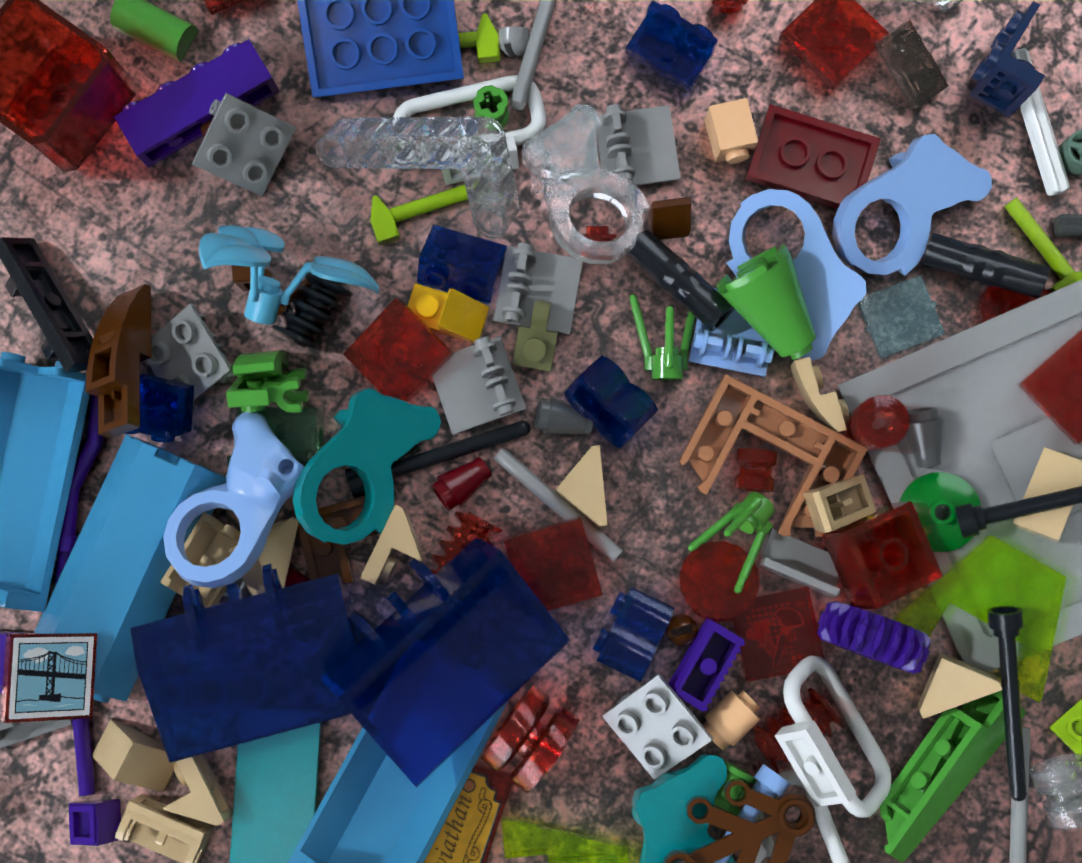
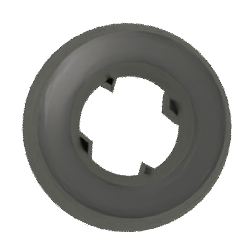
M552 395L549 399L541 397L536 409L534 427L543 430V434L583 433L590 435L595 413Z
M924 407L905 411V421L901 423L917 467H932L942 464L943 416H938L937 407Z

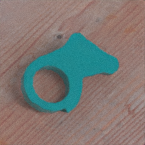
M370 388L359 390L353 394L349 400L348 409L339 410L333 417L342 426V429L308 461L295 482L293 493L295 515L305 531L325 544L328 541L342 545L363 540L373 531L381 534L394 508V481L391 465L418 442L435 437L441 424L440 416L435 408L413 405L394 397L382 395ZM348 466L357 472L363 482L365 490L364 507L358 518L351 524L334 529L326 524L318 513L316 504L317 490L323 477L332 469Z
M702 754L686 768L664 773L651 785L635 790L632 798L631 814L642 827L644 833L640 863H663L664 858L671 851L684 850L690 853L716 841L708 835V823L696 824L691 821L686 812V805L692 797L703 796L709 801L711 806H714L717 792L727 778V767L724 759L715 755ZM696 803L692 808V814L696 817L703 816L707 811V806L704 803ZM731 856L726 863H735V860Z

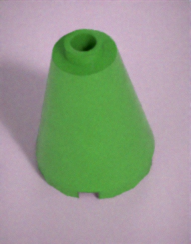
M782 244L779 250L775 246L747 260L737 267L739 270L736 273L737 277L731 280L727 274L716 284L719 294L781 357L790 356L792 360H795L813 349L811 343L816 339L815 331L790 251L785 244Z

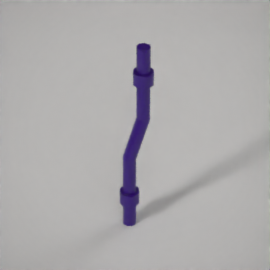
M90 394L87 441L75 463L57 549L55 584H57L78 539L76 528L79 491L103 446L104 436L98 435V396Z

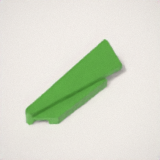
M1002 690L965 703L961 710L954 707L944 711L892 783L888 796L880 805V815L886 825L888 844L884 845L885 852L893 858L904 862L1005 740ZM1021 707L1022 719L1025 716L1026 711Z

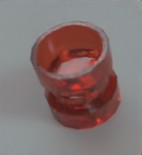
M756 448L737 449L736 461L740 465L739 474L735 476L734 489L751 492H774L775 479L771 476L772 467L776 465L777 452ZM746 467H750V468H762V469H765V470H761V469H747Z

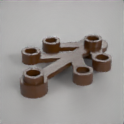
M731 779L724 786V795L730 804L734 806L747 804L770 816L757 822H752L711 806L709 801L703 796H694L686 805V812L691 821L696 824L708 823L732 833L690 853L684 850L671 851L666 855L663 863H673L676 860H683L686 863H713L739 851L735 863H755L763 839L776 833L778 834L770 857L763 859L761 863H787L795 838L809 832L814 825V807L801 794L787 793L776 799L750 789L741 779ZM736 785H741L744 787L743 797L738 800L732 799L730 797V790ZM696 803H704L707 806L706 813L701 817H696L692 814V808ZM791 807H798L800 810V816L795 821H789L786 818V812Z

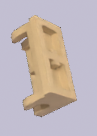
M1044 447L1023 499L1081 486L1082 460ZM1073 505L1015 518L1013 524L1017 525L1018 528L1057 543Z
M204 512L184 543L185 554L193 565L207 567L219 564L231 555L228 549L238 544L241 532L229 524L224 525L213 516ZM172 564L160 581L161 584L212 613L230 585L216 588L192 585L180 577Z
M143 794L128 802L115 835L116 839L132 841L180 863L200 862L215 825L163 810L166 804Z

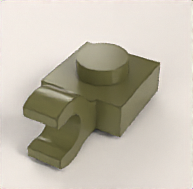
M536 300L533 307L531 326L519 325L512 365L551 372L558 331L547 330L551 302Z

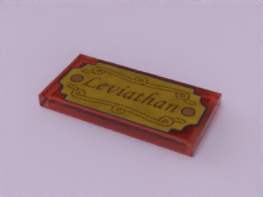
M475 764L424 863H486L514 777Z

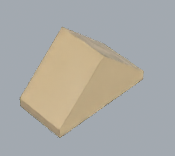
M600 445L591 446L555 490L558 495L598 528L608 526Z
M864 474L803 493L815 531L827 533L876 512Z
M293 517L273 524L261 555L253 567L242 577L255 601L264 602L283 596L299 522ZM238 544L228 549L230 554L234 551Z
M939 652L918 702V707L924 719L1003 689L994 674Z
M112 718L98 742L92 757L114 781L164 792L175 772L174 764L176 761L173 755L179 751Z

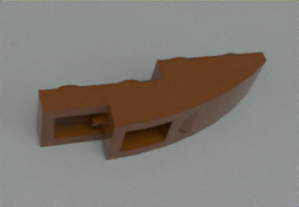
M147 284L125 292L114 299L101 318L91 345L85 392L98 396V435L108 438L140 428V362L152 358L151 286Z

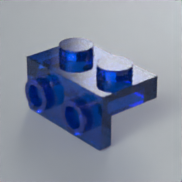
M651 1L647 8L646 17L627 44L625 53L690 92L712 58L718 40L707 27L701 24L690 23L682 18L679 12L668 4L660 5L655 1Z
M433 224L419 255L417 282L447 292L449 288H452L475 300L490 303L496 279L505 259L507 245Z
M140 373V428L124 434L150 435L152 441L166 443L173 442L177 436L191 432L195 385Z

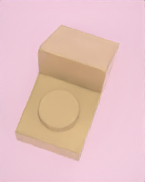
M396 504L360 577L374 585H380L382 579L388 581L392 576L398 563V559L393 557L396 550L421 562H425L408 511Z
M199 742L173 755L176 761L174 764L175 774L182 785L188 786L190 792L164 806L163 810L215 826L233 816V811Z

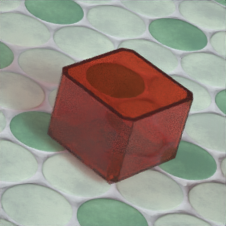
M7 0L0 8V127L63 172L78 170L116 121L114 116L121 113L123 108L136 96L135 82L105 46L40 0ZM61 93H70L71 100L67 106L56 109L54 107L55 98Z

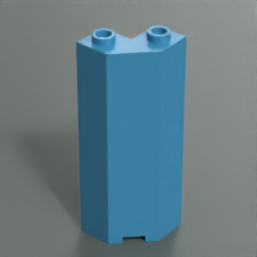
M1 352L0 607L45 612L90 394L85 392L86 374L79 371L66 373L60 361L55 362V367H38L26 364L25 356Z
M128 434L124 437L45 607V612H43L34 633L49 634V637H94L90 698L104 703H108L110 698L127 701L176 592L160 583L171 565L166 557L163 538L168 519L178 505L189 496L207 488L226 483L225 476ZM214 509L205 511V513L212 515ZM202 514L197 516L187 528L184 543Z
M412 637L288 863H424L513 693L512 690L499 683L502 675L484 665H481L478 671L463 665L449 656L452 648L434 638H430L429 642L425 643Z

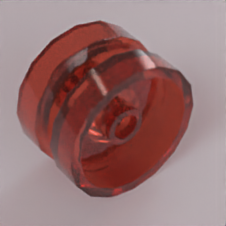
M532 684L521 697L480 757L482 761L498 771L505 768L516 753L520 756L510 772V782L526 794L536 786L544 774L548 773L556 763L580 721L578 716L566 707L560 706L554 709L544 722H541L540 720L549 706L550 695L535 684Z

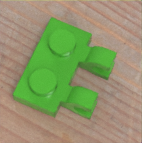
M297 368L290 372L282 373L283 377L253 380L237 378L226 391L228 408L241 407L242 412H257L264 410L266 405H270L271 402H276L286 412H302L304 408L303 402H308L310 398L309 390L299 391L297 389L301 386V379H305L307 376V368Z

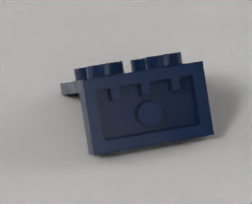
M1035 1L1024 12L1018 9L1015 11L1007 25L1001 28L991 43V52L987 58L980 62L971 77L976 83L969 95L1008 118L1038 89L1045 77L1044 74L1035 70V67L1028 61L1011 56L1012 51L1040 6Z

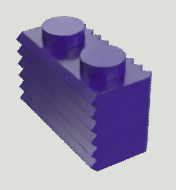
M705 619L695 640L691 643L668 685L679 698L702 712L707 711V704L712 703L711 697L716 696L715 690L720 689L719 682L725 681L723 675L729 674L727 668L733 667L732 661L737 659L736 653H740V646L745 645L744 639L718 623Z

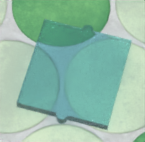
M921 275L866 295L857 303L866 323L864 331L870 333L880 359L945 334L935 311L937 303L933 300L931 301Z

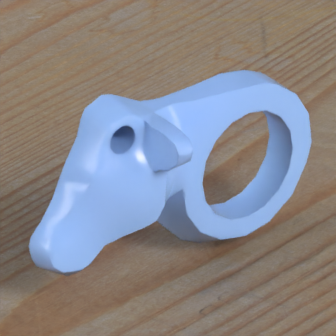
M936 134L923 135L913 139L906 152L897 153L889 158L892 169L858 187L840 203L833 219L832 239L839 257L857 271L887 275L898 271L906 276L919 263L925 253L931 230L932 215L936 211L951 207L962 201H980L990 192L992 188L990 173L967 161L954 149L944 144ZM882 199L891 204L898 213L901 224L900 237L895 248L887 256L874 261L865 257L858 248L855 239V226L861 211L869 203Z
M767 189L753 194L740 203L742 206L731 221L729 245L733 259L726 262V264L736 275L739 271L737 267L753 258L748 252L745 237L746 228L758 212L772 206H781L793 211L802 222L805 235L803 247L798 256L793 260L816 335V339L811 343L813 349L802 357H810L811 360L820 359L826 354L832 338L849 317L855 305L866 295V281L862 276L845 266L838 258L819 216L805 199L788 190Z
M243 412L233 422L234 447L229 461L226 483L207 488L189 496L178 505L167 521L163 536L166 557L180 577L192 585L216 588L232 584L242 578L253 567L264 549L279 510L286 500L293 495L295 482L304 468L294 458L288 448L275 436L266 418L258 412ZM216 508L233 511L239 519L241 530L238 545L234 551L219 564L207 567L193 565L186 556L184 548L186 531L192 521L203 512Z

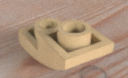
M810 357L795 360L790 365L794 380L800 394L814 416L822 425L838 433L847 430L845 423L850 421V416L845 400H838L836 391L820 395L819 389L824 387L819 366H812Z

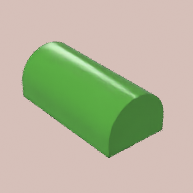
M116 0L110 13V23L116 31L180 63L199 32L195 25L145 0Z

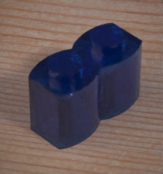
M602 355L583 371L564 392L571 406L582 416L592 420L598 432L609 443L620 449L658 411L651 397L641 388L630 383L624 371L615 362Z
M633 587L628 589L627 594L619 591L609 612L616 616L610 630L602 627L592 650L599 653L596 661L641 682L675 608Z

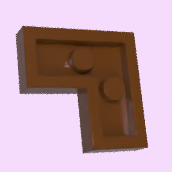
M365 496L318 508V513L323 521L334 529L348 526L358 518L362 511ZM298 522L297 529L313 592L316 593L355 582L346 545L328 541L325 544L308 534L300 522ZM373 531L366 537L374 536L380 533Z

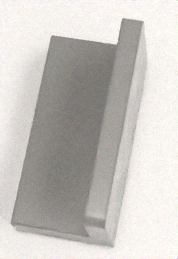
M771 529L767 534L755 566L826 596L839 597L841 589L837 588L836 584L846 559L794 537L782 536L777 533V530Z

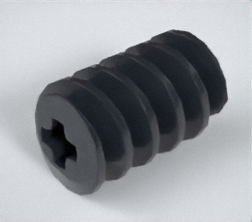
M310 272L305 276V279L311 288L302 285L296 288L297 293L303 300L289 299L288 305L294 314L287 312L279 314L280 319L286 326L272 325L271 328L302 348L318 349L319 345L312 337L313 334L322 336L328 334L321 325L322 320L335 323L336 319L329 311L330 308L343 310L345 306L338 299L339 294L352 297L353 293L346 283L326 280Z

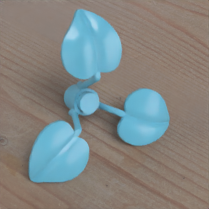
M221 225L218 227V233L203 235L199 243V257L204 270L221 265L250 267V291L244 316L259 324L270 325L276 322L280 304L288 305L290 296L303 278L310 272L326 280L357 285L373 290L377 294L379 293L378 284L364 268L345 259L327 256H315L313 262H306L283 292L280 289L281 283L274 278L264 276L265 267L269 266L271 262V256L266 251L281 253L284 250L285 243L280 236L265 229Z

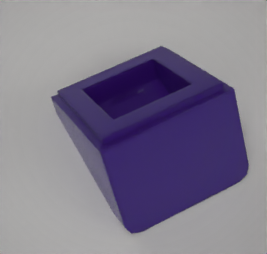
M119 799L69 803L70 845L100 846L118 841L119 839H116L115 835L121 822Z

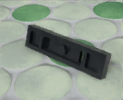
M1 237L0 259L10 275L5 287L11 297H23L46 337L41 346L47 360L58 358L66 373L87 371L93 337L34 238Z

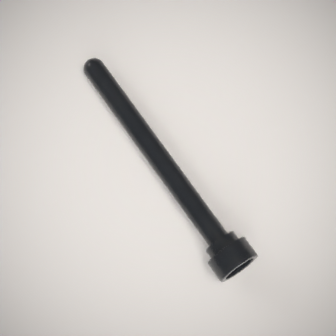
M527 421L515 422L394 461L391 465L392 476L396 478L526 436L531 430L530 424ZM351 468L345 469L353 497L365 496L364 485L357 472Z
M1082 486L983 509L981 505L972 507L971 503L955 506L963 538L980 535L979 531L987 529L986 525L1080 504L1082 503Z
M996 606L987 610L988 627L993 629V635L998 637L1009 794L1013 800L1019 802L1023 801L1027 795L1016 637L1020 635L1019 629L1024 627L1023 610L1016 606Z

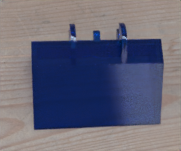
M475 538L435 575L424 563L420 564L415 558L409 562L411 569L424 585L405 602L393 591L386 599L395 611L375 629L356 612L352 613L349 616L350 620L365 638L320 678L416 788L570 641L503 552L478 538Z
M267 564L262 569L265 593L242 598L240 586L236 582L227 585L229 602L205 608L199 589L194 590L192 584L183 587L185 614L130 628L137 671L170 763L374 708L349 588L338 574L282 588L277 570L272 569L271 564Z

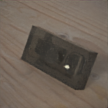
M911 20L903 22L874 43L911 109L919 108L949 86Z

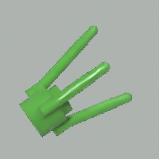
M635 294L630 295L632 312L644 354V370L652 371V380H682L683 371L688 370V353L695 316L690 311L688 312L679 353V348L674 347V308L668 306L666 308L665 347L655 348V355H653L637 296Z
M750 492L741 503H736L725 516L688 545L689 551H695L729 523L730 525L724 530L726 537H730L738 528L748 534L756 531L757 535L734 587V592L737 594L742 592L763 541L773 528V525L768 521L775 511L773 504L764 495L758 492Z

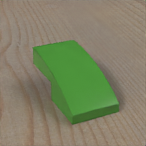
M286 350L241 354L233 364V374L241 380L283 377L282 368H289L288 352Z

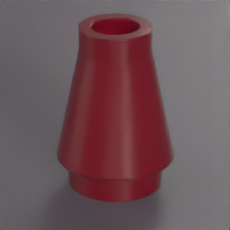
M477 457L467 464L437 476L438 481L432 484L431 488L448 511L455 507L460 509L477 489L492 476V473L486 463L480 457Z

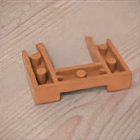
M725 374L696 426L679 463L681 466L687 462L691 464L703 481L696 487L701 493L707 495L742 429L806 462L809 466L777 530V533L782 536H791V527L814 528L803 493L853 477L868 448ZM814 528L815 537H822L824 532L815 531Z

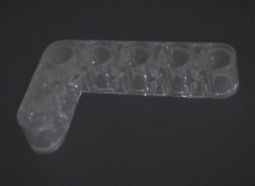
M341 118L331 125L319 138L315 146L319 159L324 164L333 168L461 169L475 227L487 238L496 239L502 237L520 210V202L503 127L492 118Z

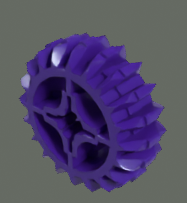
M835 601L827 603L825 611L821 613L818 622L817 635L822 641L912 674L921 672L930 653L931 639L926 633L885 616Z

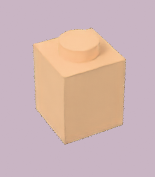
M743 98L709 106L704 121L715 163L727 161V164H736L747 160L750 157L749 155L753 154L758 144L748 99Z

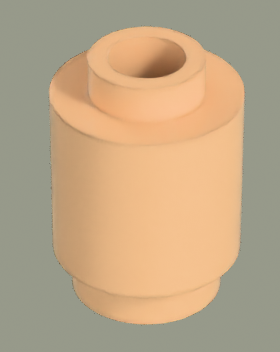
M731 690L705 716L707 721L703 724V727L713 737L712 741L724 751L729 745L734 747L761 720L756 714L761 707L744 690L738 695Z

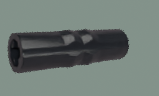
M649 230L640 233L628 247L626 254L711 331L716 330L734 310L719 292L705 281L697 271L692 269Z
M936 233L931 234L921 263L960 275L969 281H979L987 286L1000 287L1037 299L1043 291L1050 272L1049 266L1009 255L1002 250H991L981 244H970Z

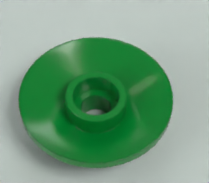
M945 472L928 473L912 481L904 490L898 507L899 521L907 537L919 547L933 552H949L964 546L974 537L963 538L955 506L971 503L973 507L981 505L972 486L959 476ZM940 504L946 505L949 509V516L944 520H939L935 516V508Z

